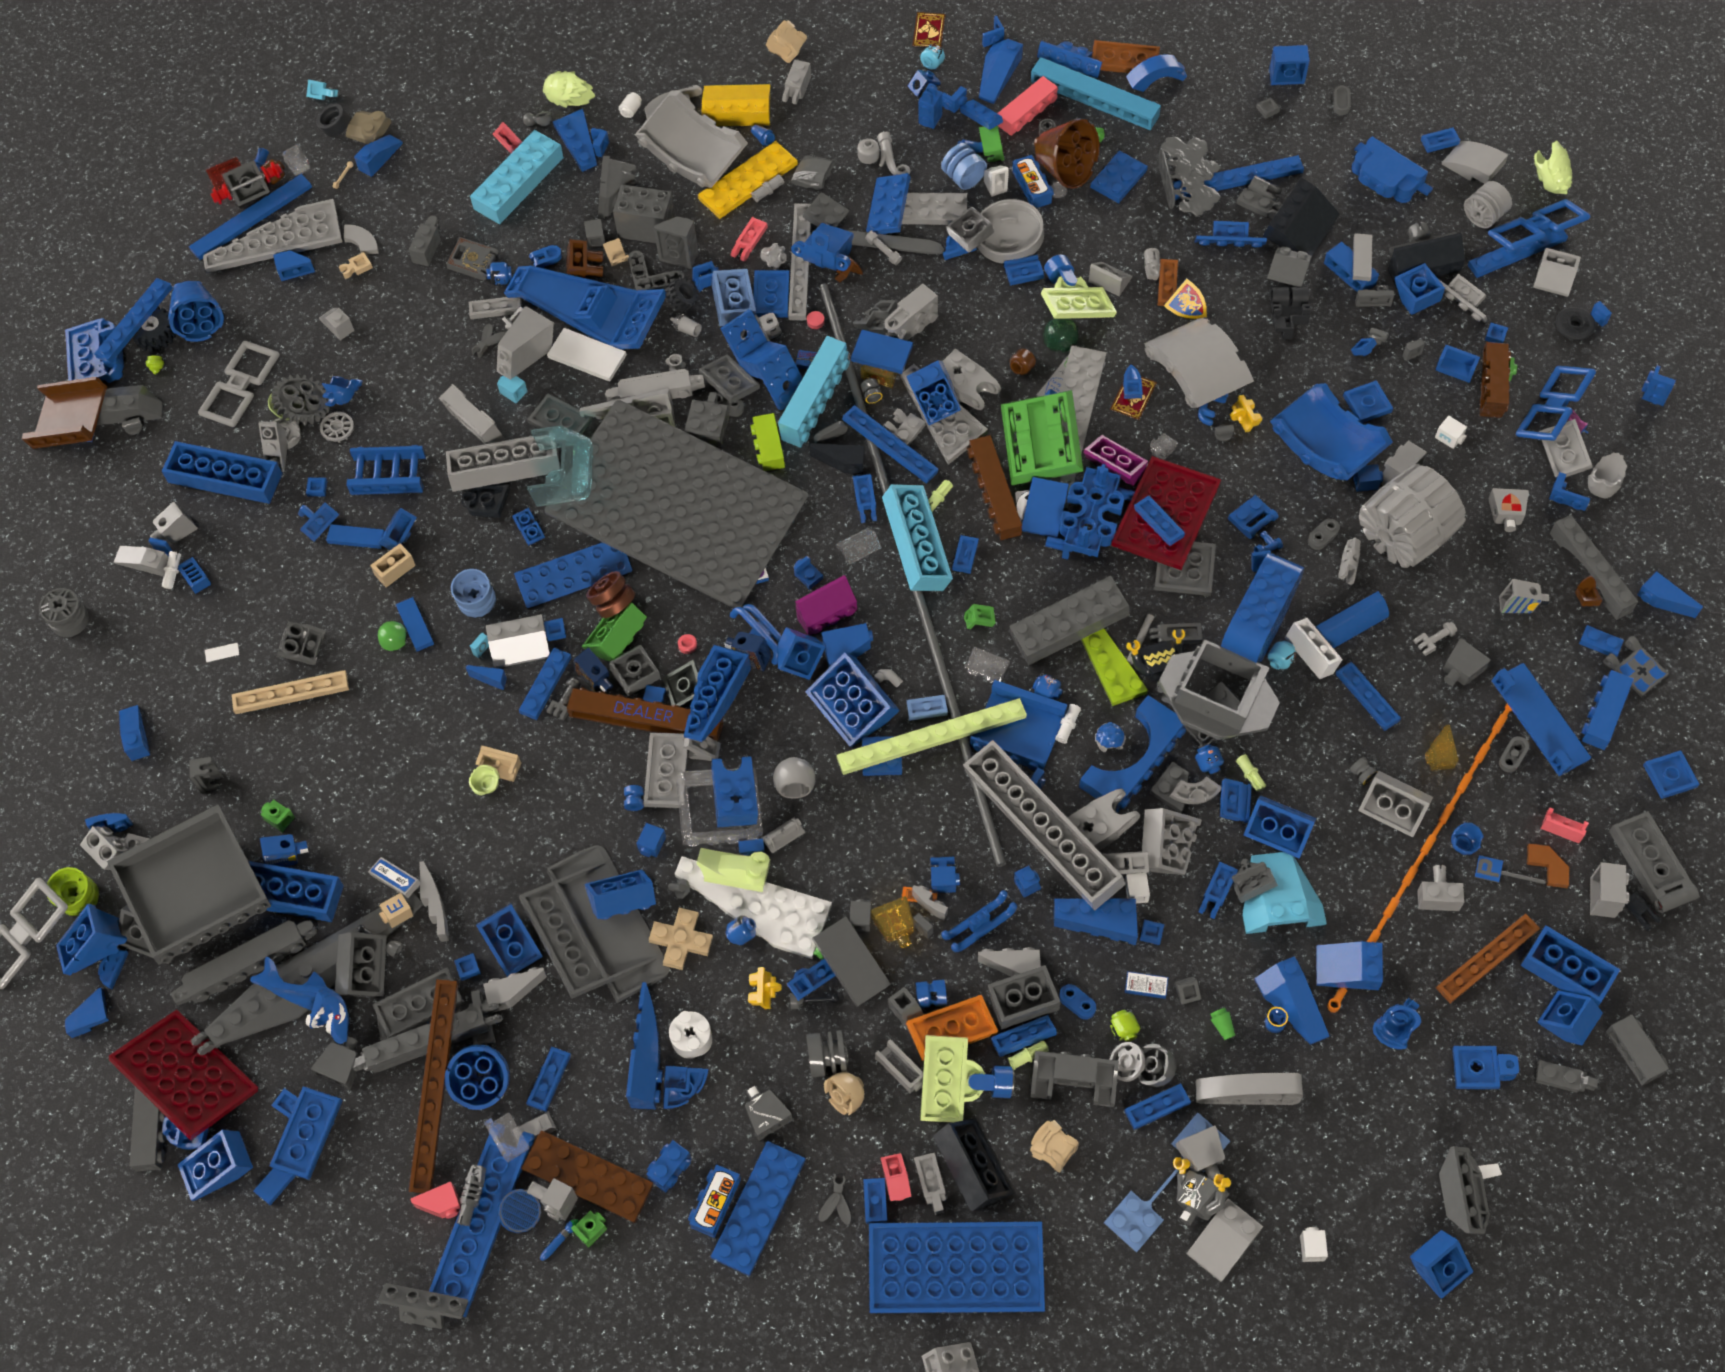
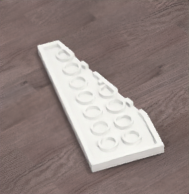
M681 857L675 872L676 878L688 880L690 888L698 891L704 898L710 902L712 901L732 918L735 919L741 915L752 918L756 923V935L768 941L774 948L813 959V953L817 946L812 938L823 931L832 902L765 882L763 892L705 882L703 873L696 864L697 861Z

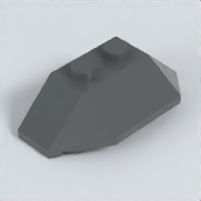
M143 385L106 389L97 425L122 423L138 417L141 421L162 419L163 403Z
M1450 1147L1439 1173L1446 1216L1464 1232L1483 1235L1486 1232L1485 1228L1488 1225L1490 1213L1482 1172L1475 1159L1471 1156L1469 1148Z

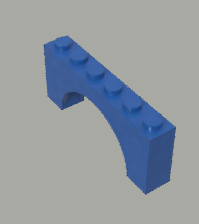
M1149 695L1137 708L1135 716L1144 725L1149 736V747L1145 755L1133 766L1119 771H1105L1091 765L1080 779L1079 788L1095 799L1114 790L1124 789L1126 795L1116 806L1117 814L1121 809H1126L1131 801L1129 798L1140 791L1141 783L1151 777L1153 774L1152 769L1155 766H1160L1164 760L1163 755L1166 752H1171L1176 744L1175 740L1182 738L1187 730L1175 712Z

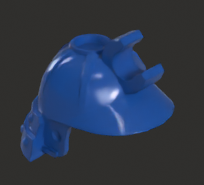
M333 376L330 384L322 383L326 390L322 396L323 398H329L325 405L334 406L335 404L343 405L348 403L359 387L362 386L363 381L358 379L347 380L342 377Z
M1408 998L1404 1005L1396 1004L1390 1007L1383 1017L1381 1016L1380 1019L1374 1022L1373 1033L1377 1039L1390 1048H1407V1042L1412 1031L1421 1023V1017L1416 1012L1419 1004Z

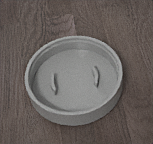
M1016 199L998 201L989 205L980 213L993 224L995 232L977 247L986 258L994 262L1004 263V261L1032 256L1043 243L1044 225L1042 216L1033 205L1025 201Z

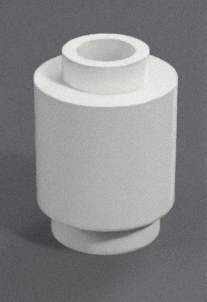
M632 92L622 101L619 106L622 116L626 118L634 116L642 101L638 94Z

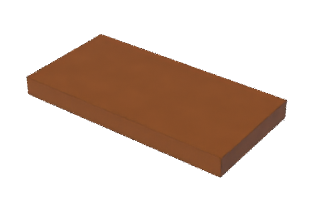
M1094 40L1092 58L1102 61L1101 70L1129 73L1141 62L1158 56L1160 47Z

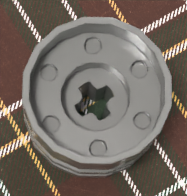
M1488 181L1465 200L1464 211L1470 221L1476 226L1489 228L1511 209L1512 198L1507 189L1500 183Z

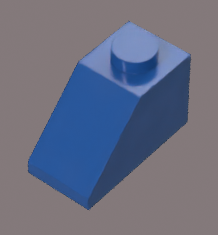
M289 250L273 255L281 281L315 272L311 260Z

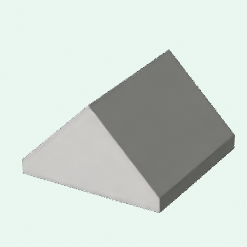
M1104 262L1092 263L1090 266L1089 283L1103 287L1104 290L1117 296L1121 295L1132 278L1131 275Z

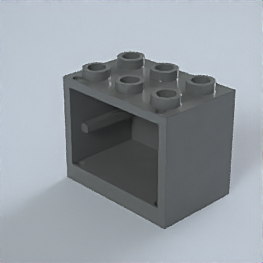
M621 185L613 210L618 238L656 243L654 226L676 217L672 192Z

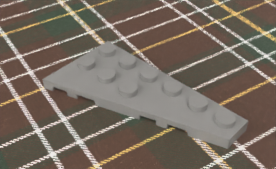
M913 364L901 374V379L949 465L969 448V440L984 437L988 433V429L961 405L960 411L929 426L906 377L920 370Z

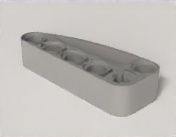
M1299 1073L1238 1074L1201 1078L1195 1081L1196 1102L1200 1104L1294 1105L1300 1103L1303 1097L1302 1075Z

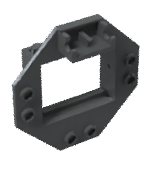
M1204 640L1201 647L1197 646L1195 651L1172 655L1157 684L1159 686L1157 691L1160 693L1164 692L1166 695L1161 700L1171 704L1183 725L1217 740L1267 731L1280 704L1265 679L1269 667L1258 662L1255 663L1207 640ZM1201 659L1250 680L1237 711L1186 689Z

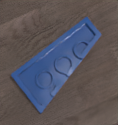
M583 109L553 121L554 128L581 171L583 172L596 166L597 162Z

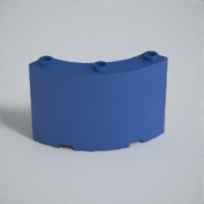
M1326 383L1315 384L1270 422L1273 425L1274 432L1280 435L1283 441L1301 458L1304 464L1310 465L1329 477L1348 480L1392 444L1393 441L1385 427L1371 424L1363 425L1360 423V419L1351 412L1342 410L1338 406L1340 402Z

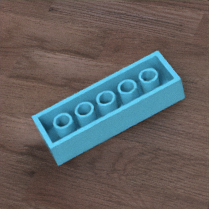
M534 130L471 194L470 198L473 209L501 224L564 158L561 144Z
M826 336L778 422L781 440L800 448L804 442L808 441L810 430L816 426L819 414L824 412L827 400L831 399L834 393L835 385L840 383L843 371L849 367V352L845 342Z
M890 485L882 499L910 591H943L953 578L924 486Z

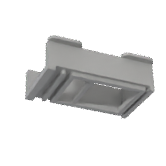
M452 384L439 397L447 410L484 444L505 440L504 436L495 426L494 420L481 410L480 412L471 404L455 385Z

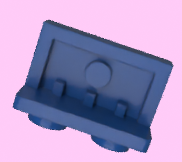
M1657 365L1654 371L1650 370L1647 380L1644 382L1641 390L1644 392L1642 399L1663 406L1676 380L1659 375L1658 372L1661 366Z

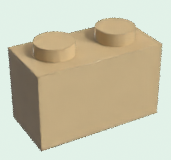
M400 543L370 566L379 581L385 587H388L416 565L412 555Z

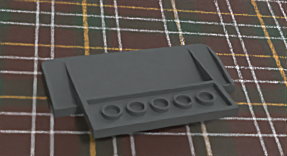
M598 845L589 847L548 867L547 873L552 882L519 896L571 998L607 984L614 999L619 1003L641 991L642 982H646L649 987L668 975L670 968L663 966L664 955L659 946L649 943L651 932L638 909L632 910L628 914L612 915L611 918L604 920L597 919L593 913L585 884L619 875L603 847Z

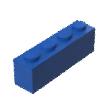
M1613 670L1610 671L1608 676H1603L1599 685L1602 686L1601 692L1597 691L1594 698L1596 705L1591 707L1587 716L1590 718L1589 723L1585 722L1581 731L1584 734L1582 742L1605 750L1611 740L1634 678Z

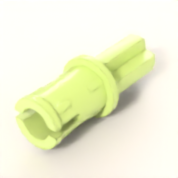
M944 480L937 490L932 492V496L928 499L932 512L940 502L944 501V497L952 489L953 485L950 481Z
M1246 754L1240 756L1236 762L1244 772V777L1248 778L1256 791L1263 790L1266 784L1258 774V769L1252 765Z
M1040 1041L1029 1048L1024 1047L1023 1051L1007 1058L1012 1069L1015 1070L1027 1062L1032 1063L1035 1051L1048 1052V1046L1045 1041Z

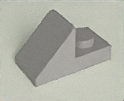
M708 736L703 742L685 738L683 748L689 750L688 757L691 759L712 761V759H718L721 743Z

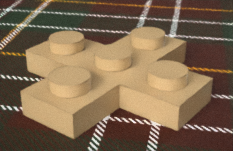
M679 908L674 926L654 921L649 943L667 947L663 966L683 970L688 952L708 956L713 935L694 931L699 912Z

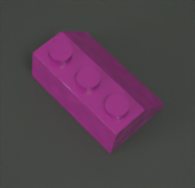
M1103 435L1085 448L1083 452L1087 460L1100 467L1102 464H1105L1108 472L1121 475L1120 478L1133 486L1142 478L1148 463L1146 459Z
M845 575L795 601L797 620L809 636L821 632L823 628L834 625L845 616H851L857 611V601Z

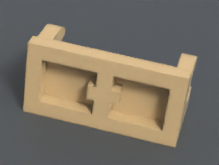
M481 746L476 765L478 767L480 765H490L498 770L499 778L514 782L521 761L516 754Z

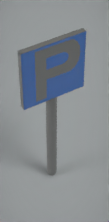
M1480 855L1478 857L1475 878L1499 883L1500 876L1506 875L1541 884L1546 883L1542 879L1502 871V860Z

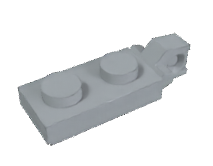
M935 1153L915 1157L914 1162L927 1205H933L935 1215L944 1213L941 1201L946 1200V1193Z

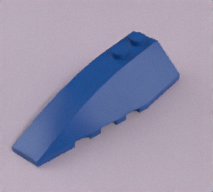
M716 645L712 647L698 672L697 685L694 689L690 715H688L684 732L685 738L703 742L717 726L731 706L751 670L749 654Z
M642 982L639 999V1010H641V1013H638L636 1018V1028L639 1032H634V1049L631 1050L626 1097L631 1108L656 1109V1103H660L661 1090H658V1085L663 1080V1070H660L659 1030L647 983Z

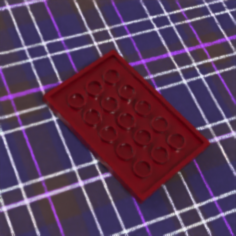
M1152 456L1112 540L1111 546L1182 570L1218 491L1221 479ZM1150 496L1185 532L1184 537L1169 546L1135 511L1134 505Z
M176 1009L110 1054L109 1061L191 1141L257 1093L258 1087L218 1048H214L205 1055H200L198 1053L199 1047L209 1042V1040L206 1039L196 1046L193 1045L191 1039L199 1034L200 1031Z

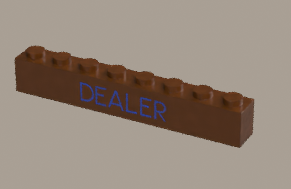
M573 688L567 706L569 717L655 733L684 734L691 710L682 708L679 705H664L658 701L652 703L641 698L630 699L623 695H608L602 691L592 692L585 688ZM723 718L708 735V737L717 742L720 739Z

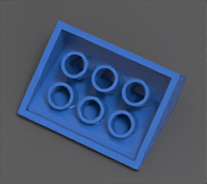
M846 652L805 691L850 747L862 741V737H868L881 728L900 711L858 659Z

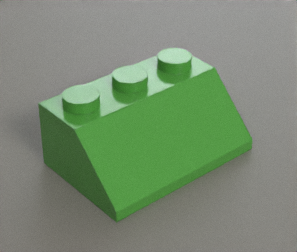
M630 603L618 614L609 618H602L582 645V648L586 650L589 647L596 656L605 661H612L623 655L622 651L633 641V636L643 627V622L647 617L633 603Z

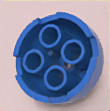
M472 1045L460 1050L453 1056L445 1071V1085L450 1097L460 1105L472 1110H481L494 1105L506 1092L510 1080V1071L505 1058L497 1050L486 1045Z

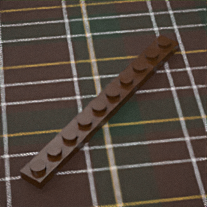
M436 979L409 1192L425 1193L432 1190L445 1092V1071L449 1061L458 981Z

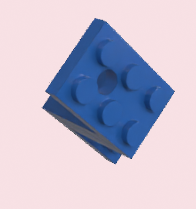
M748 309L720 329L739 365L750 376L763 380L778 410H783L788 406L803 378L786 345L767 341L752 310ZM743 330L747 331L745 339H742L740 336ZM787 380L789 387L784 390L783 383Z

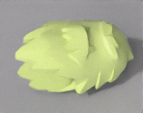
M557 71L550 74L544 82L543 92L547 99L557 106L561 105L567 108V106L586 105L590 103L589 100L595 97V94L591 91L593 87L577 77L575 71Z
M1558 141L1552 143V154L1549 160H1546L1539 150L1535 153V166L1538 179L1543 182L1545 190L1555 194H1567V190L1571 187L1572 183L1571 163L1566 149Z

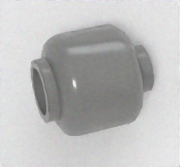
M867 138L859 142L857 155L862 163L872 164L878 160L879 145L875 140Z

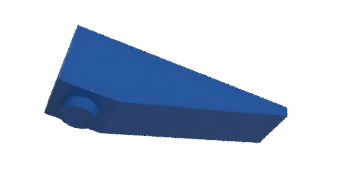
M1006 39L992 45L985 56L979 99L992 104L995 103L1022 59L1023 44Z
M1295 956L1275 964L1254 979L1263 997L1274 1007H1281L1287 1012L1288 1021L1310 1045L1329 1037L1305 975Z

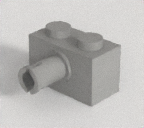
M1440 865L1433 866L1434 882H1422L1417 890L1418 909L1460 911L1464 904L1463 883H1447L1446 866L1441 865V869Z
M554 1178L548 1189L533 1181L527 1191L529 1195L540 1199L545 1207L544 1210L548 1212L547 1215L557 1221L559 1218L566 1221L578 1200L572 1187Z

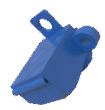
M821 223L805 242L796 241L792 245L791 250L795 256L801 257L804 261L813 263L818 267L837 271V269L845 271L851 264L848 255L852 248L854 235L852 232Z

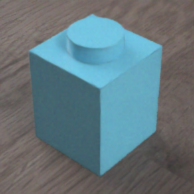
M502 376L497 383L500 394L514 403H517L528 392L525 381L517 376L511 380Z

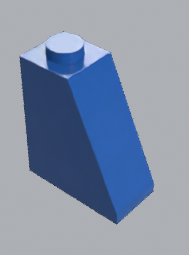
M866 623L822 632V642L826 646L825 654L828 667L845 652L857 658L871 649L870 641H873L872 631L867 629Z

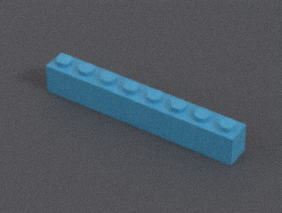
M1040 57L1031 71V83H1035L1044 76L1058 87L1057 93L1150 131L1159 118L1161 105Z

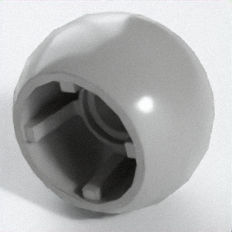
M791 757L780 762L775 768L773 783L777 792L783 797H804L813 790L815 785V771L811 764L804 759Z

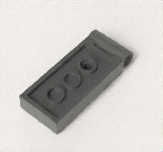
M1649 811L1612 826L1609 833L1658 912L1664 913L1699 898L1697 888L1691 882Z

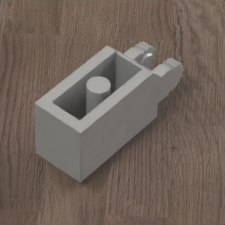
M794 59L785 82V90L782 96L783 102H787L789 97H792L793 104H797L799 99H803L811 79V65L809 62Z

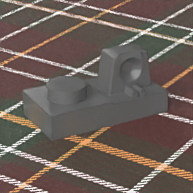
M1378 285L1376 290H1358L1355 305L1356 307L1391 306L1394 290H1389L1388 285Z

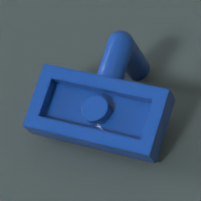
M324 503L315 513L306 505H302L298 515L300 517L306 515L310 519L301 527L300 531L315 542L339 514L327 503Z

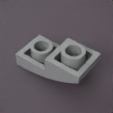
M914 885L912 888L914 899L929 913L945 920L948 907L941 901H932V892L927 887Z

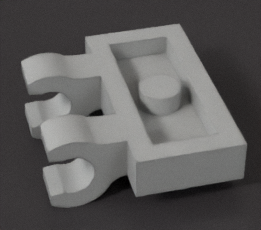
M897 408L893 413L895 415L893 420L900 423L901 426L897 429L891 422L887 421L883 427L909 446L925 427L926 422L912 413L906 416L902 410Z

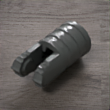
M1256 175L1248 187L1249 190L1275 202L1277 198L1267 192V190L1276 194H1281L1282 192L1281 188Z

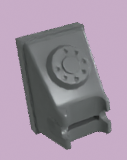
M603 156L598 218L605 219V217H608L613 212L621 185H635V175L631 173L636 171V165L610 159V156Z

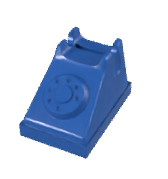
M87 904L56 945L63 974L71 975L109 955L117 954L120 950L117 946L127 941V937L123 936L119 930L120 918L96 909L95 905Z

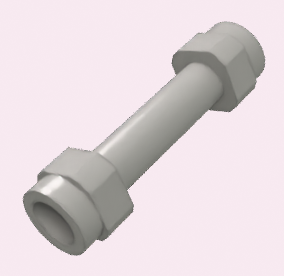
M871 230L865 237L867 242L871 245L875 244L889 257V261L892 264H899L902 260L900 254L888 248L878 239L879 235Z

